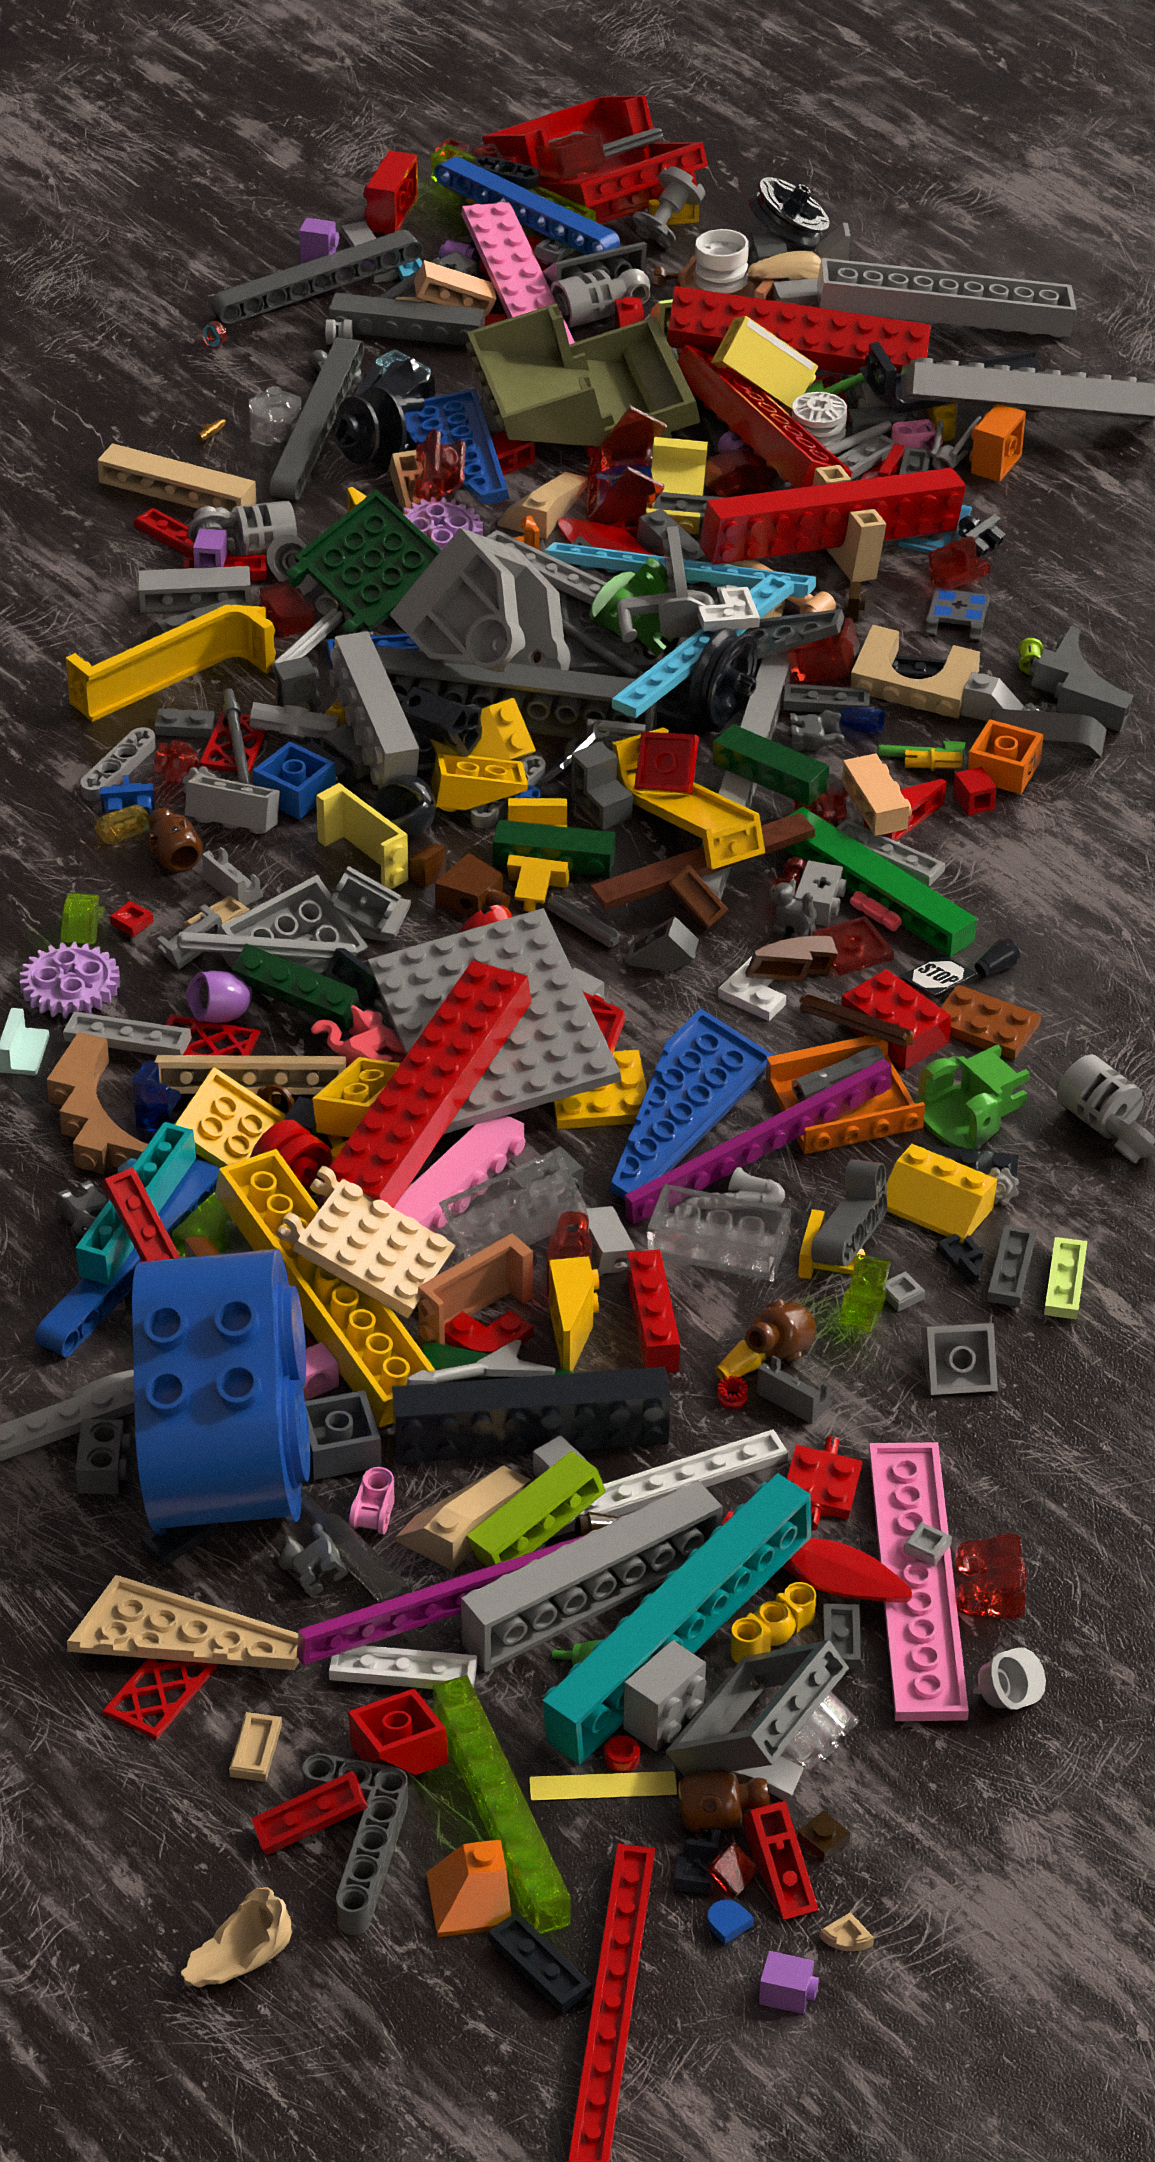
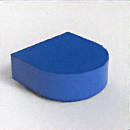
M720 1900L714 1903L708 1911V1928L724 1945L753 1926L754 1917L735 1901Z

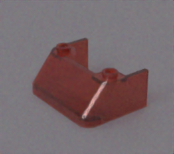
M631 405L590 460L586 500V519L588 521L604 524L639 520V517L646 515V508H652L653 502L663 491L665 485L641 472L644 468L648 469L651 466L654 437H660L667 424Z

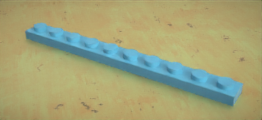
M553 542L545 549V553L569 565H580V568L588 570L597 567L605 568L609 573H619L621 571L637 573L650 557L665 567V557L558 542ZM683 559L686 583L694 584L702 581L709 582L714 587L731 585L748 587L750 590L768 575L772 574L794 583L793 593L790 596L795 598L808 596L816 587V577L724 564L712 565L709 562Z
M770 574L749 590L760 619L793 593V582ZM702 628L613 697L612 709L620 711L627 716L637 718L694 672L701 652L716 632L703 631ZM733 629L737 633V636L741 635L744 631H746Z

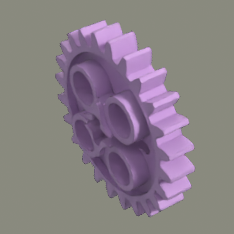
M431 497V502H426L422 498L420 505L412 502L411 509L403 508V514L441 550L460 527L483 536V522L480 521V515L474 514V508L466 509V503L456 505V499L449 503L446 502L445 497H442L441 501H436L434 497Z
M73 942L71 947H66L64 943H60V949H55L50 945L48 946L49 952L45 953L38 950V958L30 956L29 964L22 965L23 972H20V989L24 995V1001H30L31 1008L39 1006L41 1014L50 1010L51 1017H54L58 1012L62 1013L63 1018H67L69 1013L74 1011H85L88 1014H92L91 1008L93 1007L102 1010V1002L111 1003V996H117V988L120 987L119 966H116L115 958L109 959V952L100 954V947L89 950L88 943L84 944L81 948L77 947L76 942Z

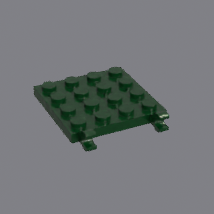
M376 489L294 556L297 564L287 570L286 575L289 577L287 582L293 588H296L303 582L306 575L309 574L353 616L342 625V628L345 630L342 633L343 635L360 633L364 627L371 632L390 616L391 611L436 558L441 549Z

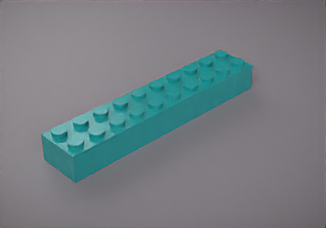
M778 1473L768 1483H762L755 1495L746 1504L738 1506L732 1517L723 1526H718L704 1545L699 1549H694L689 1554L686 1562L677 1571L670 1572L664 1579L663 1584L653 1594L646 1595L641 1601L640 1606L629 1617L626 1616L621 1619L616 1630L605 1640H600L594 1646L592 1653L582 1663H576L569 1671L568 1676L558 1686H553L547 1691L542 1700L547 1743L580 1766L624 1723V1691L627 1679L672 1640L694 1654L812 1538L811 1494Z

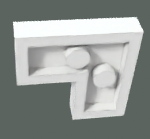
M748 587L720 589L721 605L698 606V618L703 631L717 632L722 628L746 630L759 627L760 616Z
M751 956L718 988V998L770 1021L786 1005V995L767 987L774 979L746 977L745 972L751 961Z

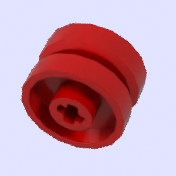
M283 1120L272 1125L254 1145L250 1158L277 1149L308 1194L312 1195L314 1191L310 1188L311 1184L315 1179L322 1180V1178L317 1176L318 1171L322 1166L329 1168L332 1163V1153L329 1146L294 1120Z

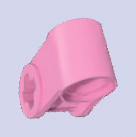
M929 419L896 422L892 426L891 439L898 442V445H903L904 452L906 447L932 450L936 435L935 426ZM941 436V441H940V446H939V448L942 446V443H943V438H942V436Z
M374 1467L365 1472L358 1494L351 1506L349 1516L350 1529L356 1530L357 1527L377 1530L378 1534L385 1535L395 1501L394 1477L391 1471L383 1467Z

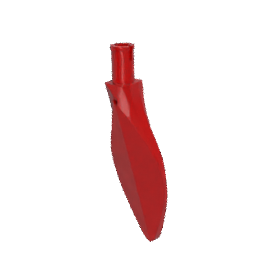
M558 519V529L569 544L580 535L595 548L656 555L647 551L632 535L621 529L579 519Z
M729 1511L722 1521V1526L732 1517L733 1511ZM811 1538L782 1566L801 1582L807 1583L820 1591L838 1596L896 1603L908 1602L912 1598V1591L909 1586L884 1564L858 1549L836 1541Z

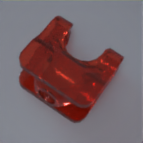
M436 429L430 431L426 436V440L416 447V461L422 462L424 469L420 477L414 482V497L418 499L423 498L428 502H431V497L437 500L445 494L455 492L464 482L466 443L459 439L452 444H440L441 433Z
M567 1211L562 1213L558 1219L557 1230L550 1237L548 1244L547 1296H549V1260L589 1256L592 1268V1240L589 1236V1218L585 1213ZM571 1224L579 1225V1232H569L566 1230V1226Z
M1003 1534L987 1540L967 1541L960 1544L955 1551V1561L958 1570L966 1575L981 1577L977 1580L963 1582L956 1588L957 1610L966 1616L1022 1617L1026 1613L1027 1570L1026 1564L1022 1560L1021 1537L1016 1534Z

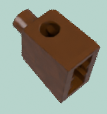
M467 853L435 882V905L472 917L480 910L485 914L490 909V906L503 905L508 908L510 904V896L503 893L502 874L470 853Z

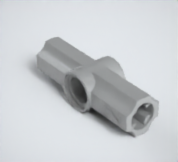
M253 702L249 726L254 729L279 732L280 735L304 739V737L320 739V736L338 727L339 717L309 712L308 709L297 706L284 705V707Z

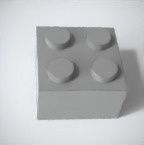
M674 1640L667 1644L625 1681L623 1729L656 1752L667 1742H673L678 1737L681 1729L695 1717L705 1704L706 1662Z

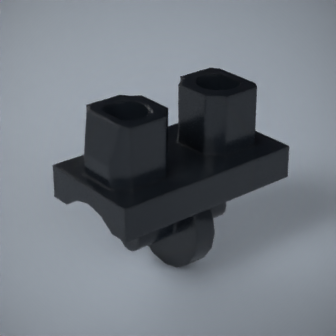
M993 514L981 523L978 518H973L972 516L963 517L958 524V534L964 537V545L958 548L956 552L961 557L970 553L979 561L988 553L990 549L988 544L994 549L1000 546L1006 536L997 527L1000 518Z

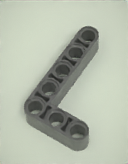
M314 1754L309 1756L303 1763L304 1793L353 1771L357 1776L368 1805L367 1809L362 1810L363 1815L336 1895L337 1924L339 1929L349 1935H358L368 1930L371 1925L407 1811L408 1777L403 1770L392 1766L327 1754Z

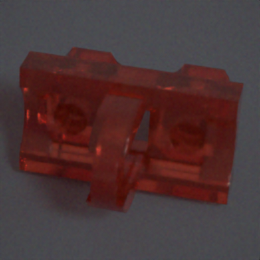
M829 786V789L810 806L794 800V809L797 811L804 807L832 826H835V819L847 817V791L845 788L834 789L832 786ZM817 804H819V806L823 810L817 811Z

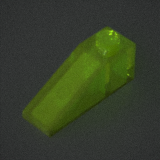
M215 1192L172 1232L173 1244L179 1256H185L184 1239L195 1236L211 1240L220 1253L225 1252L233 1220L215 1196Z

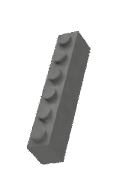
M335 293L329 307V319H334L336 322L352 320L354 334L466 346L465 344L470 342L467 332L485 327V309Z

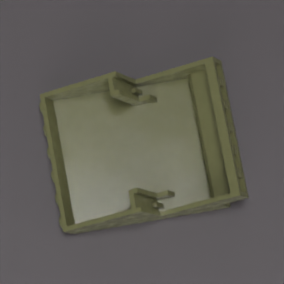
M555 303L467 332L470 341L465 344L468 355L472 360L475 372L478 374L481 387L484 389L500 431L505 430L509 440L653 451L654 437L672 439V431L700 423L696 401L656 317L569 344L563 317L559 314L558 306ZM628 412H638L643 415L630 419Z

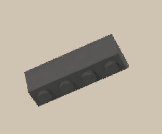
M641 242L558 261L542 273L550 289L555 281L599 269L604 270L611 280L617 279L623 272L629 269H639L645 273L647 244Z

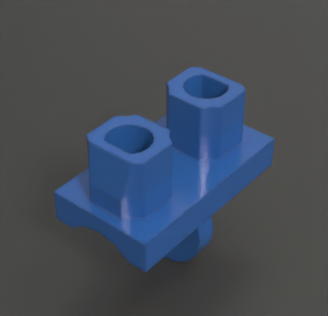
M123 775V784L100 787L102 813H106L109 821L120 820L123 818V811L134 810L135 817L138 819L149 818L151 809H155L153 783H129V776Z

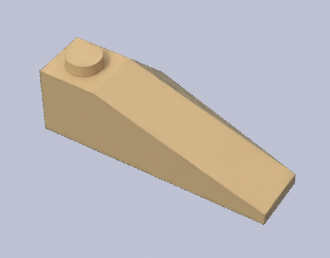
M564 472L508 507L497 521V526L524 533V529L519 526L520 521L527 516H532L540 530V537L547 539L557 526L558 519L565 516L588 486L590 478Z
M501 1466L415 1515L396 1536V1542L454 1571L473 1550L466 1535L532 1483V1480L505 1466Z

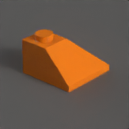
M501 1839L463 1844L426 1872L437 1938L489 1931L511 1916L507 1870Z

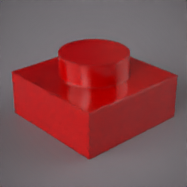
M129 901L110 915L111 925L132 937L154 922L152 912L132 901Z

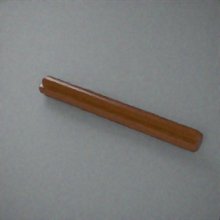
M810 994L801 997L799 1000L801 1003L800 1009L803 1012L904 1048L914 1043V1033L909 1029Z

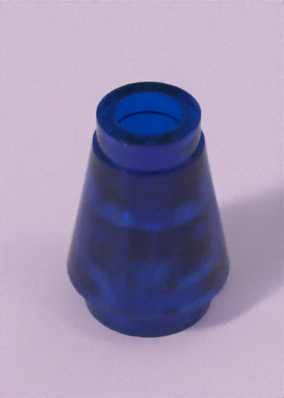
M877 706L844 708L841 713V724L873 735L875 732H882L885 724V713L883 710H879Z

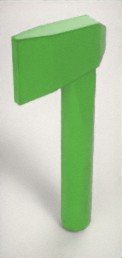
M859 373L824 389L823 381L820 380L808 387L805 393L827 392L837 395L867 381L862 373Z
M943 741L944 748H935V751L960 752L964 756L966 742ZM879 745L877 754L884 757L905 758L906 750L931 751L932 747Z

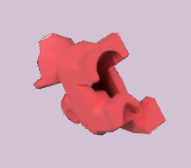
M351 1006L353 1028L349 1030V1033L353 1037L345 1042L340 1041L342 1033L337 1024L332 1021L320 1020L311 1028V1032L314 1035L322 1032L329 1033L327 1044L339 1056H346L347 1067L358 1057L401 1063L406 1057L402 1044L394 1030L382 1023L383 1017L381 1012L361 1011L358 1007Z

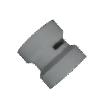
M326 319V345H333L334 340L337 338V326H339V338L353 339L352 320L336 322L334 319Z

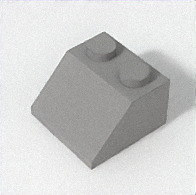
M994 1323L921 1327L923 1363L930 1395L998 1391Z

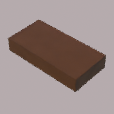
M690 865L683 868L665 885L704 930L710 928L729 910Z

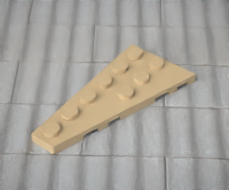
M115 1575L67 1640V1652L295 1670L300 1662L296 1657L298 1633L118 1575Z

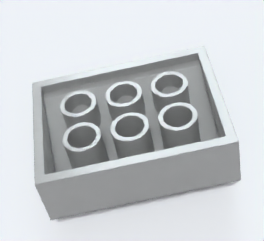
M318 875L221 925L216 933L222 935L350 943L356 947V955L368 948L347 916L326 905L331 897V893ZM220 953L227 964L233 969L240 954ZM280 957L319 974L325 973L331 960ZM264 995L270 1002L275 1000L269 996Z

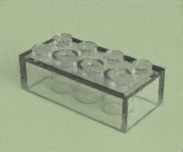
M558 1148L439 1202L445 1221L464 1260L511 1233L528 1246L589 1218L584 1200Z
M664 1184L648 1225L647 1250L660 1249L662 1259L774 1282L790 1236L791 1209Z

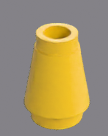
M741 1340L721 1363L715 1367L716 1374L720 1380H724V1377L728 1379L729 1376H732V1378H735V1376L738 1378L758 1369L762 1362L766 1360L765 1353L758 1354L753 1352L747 1346L746 1341Z

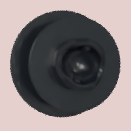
M383 387L369 388L360 397H348L340 404L336 414L335 431L333 433L335 442L346 458L356 464L371 461L378 467L390 466L393 453L419 450L421 455L423 452L411 441L406 442L407 428L404 415L409 412L423 411L425 401L419 394L401 397L400 395H393Z

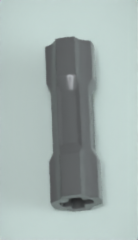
M875 1045L834 1065L793 1080L792 1090L797 1101L800 1103L868 1066L885 1059L882 1050Z

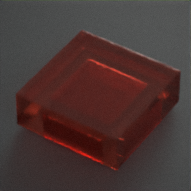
M735 1842L728 1844L707 1869L731 1897L739 1895L759 1871L756 1865Z

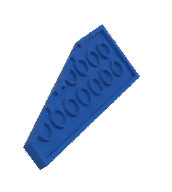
M476 388L424 399L425 407L423 411L409 412L404 415L407 438L429 458L436 457L440 459L444 465V471L482 504H497L502 500L509 499L507 485Z
M700 1008L665 1043L662 1055L611 1181L609 1191L625 1200V1195L671 1171L766 1074L767 1057L775 1055Z

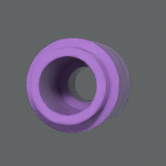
M447 240L440 247L439 259L457 251L469 259L477 261V248H473L471 244Z

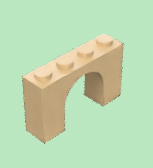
M840 465L820 467L815 469L813 486L851 481V478ZM875 509L850 512L843 545L837 548L826 549L851 582H863L877 578L886 523Z
M872 625L852 669L851 688L870 690L871 697L959 719L963 707L964 687L972 672H979L980 652L953 645L947 661L939 673L925 679H911L900 675L892 667L899 649V631Z

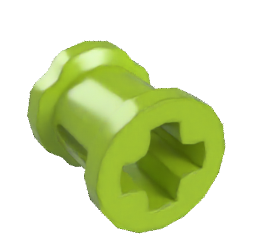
M1026 638L1018 645V653L1021 656L1019 668L1026 674L1033 675L1030 674L1031 660H1034L1035 657L1040 658L1043 653V645L1038 639Z

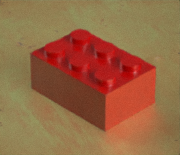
M389 150L385 158L381 159L377 171L373 172L369 184L365 185L363 196L367 199V206L364 211V219L367 220V225L371 231L391 234L397 232L418 198L417 155Z
M887 969L842 995L841 1006L909 1029L914 1033V1043L906 1048L888 1042L887 1055L891 1061L904 1070L949 1044L952 1015ZM848 1028L859 1037L868 1036V1034Z

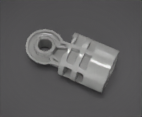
M599 269L555 281L551 285L550 292L554 296L567 327L572 328L614 316L615 299L634 297L640 298L642 305L645 304L650 297V281L644 271L639 269H629L613 280L604 270Z
M290 501L235 506L232 512L221 514L217 513L214 507H201L194 512V519L191 521L187 532L188 538L195 543L199 528L226 530L227 538L234 539L238 556L266 555L269 545L275 538L288 534L297 536V527Z
M1085 1055L1072 1064L1058 1085V1102L1103 1137L1118 1139L1113 1146L1134 1164L1140 1158L1154 1157L1155 1146L1153 1144L1155 1143V1137L1135 1122L1144 1104V1097L1140 1088L1096 1055Z

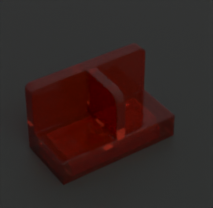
M972 536L965 537L929 553L931 583L946 590L991 573L990 562L976 556L975 538Z

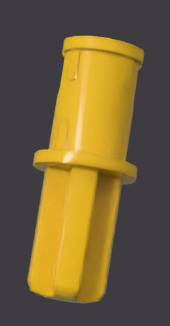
M932 748L931 751H905V768H930L934 772L935 769L959 770L963 765V755L960 752L935 751V748Z

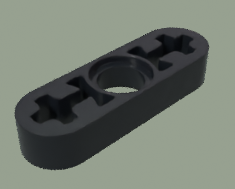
M479 156L473 161L474 165L527 190L534 189L540 184L539 170L535 167L491 156Z

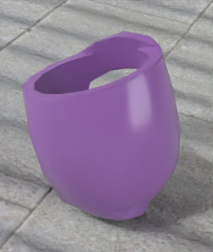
M223 971L198 972L189 982L186 991L187 1003L195 1019L207 1023H225L240 1018L249 1008L253 995L252 988L241 977ZM204 982H206L208 989L206 1009L202 1007L199 999L200 989Z

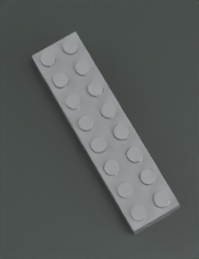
M697 1480L687 1486L678 1488L673 1493L657 1501H651L645 1507L629 1515L621 1516L615 1522L601 1529L593 1530L586 1536L561 1546L556 1551L540 1559L529 1562L526 1566L510 1574L502 1575L496 1581L480 1589L470 1591L461 1598L463 1647L470 1655H477L478 1665L484 1672H487L663 1583L670 1572L677 1571L686 1562L689 1554L694 1549H699L709 1540L712 1532L718 1526H722L723 1506Z

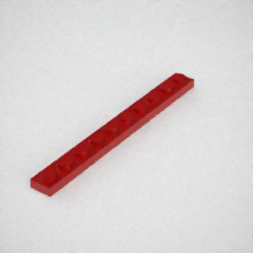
M624 1844L617 1845L568 2162H610L655 1848Z

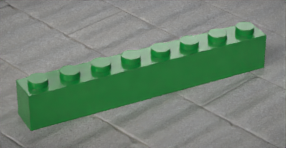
M802 807L789 815L801 812L815 828V837L783 848L784 850L806 864L808 861L842 866V879L847 880V891L852 894L856 891H861L868 898L874 899L888 908L889 911H893L902 919L901 926L949 957L975 942L977 918L952 903L806 808Z

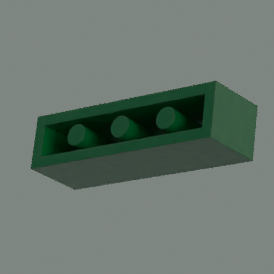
M733 724L713 741V765L802 804L810 806L829 789L828 764Z
M499 820L493 839V865L507 866L510 854L568 862L569 873L610 878L615 858L616 832Z
M247 943L232 969L233 973L241 977L252 990L321 1019L332 1021L345 1029L348 1028L353 1018L350 1007L353 1005L359 1007L360 1005L357 989Z

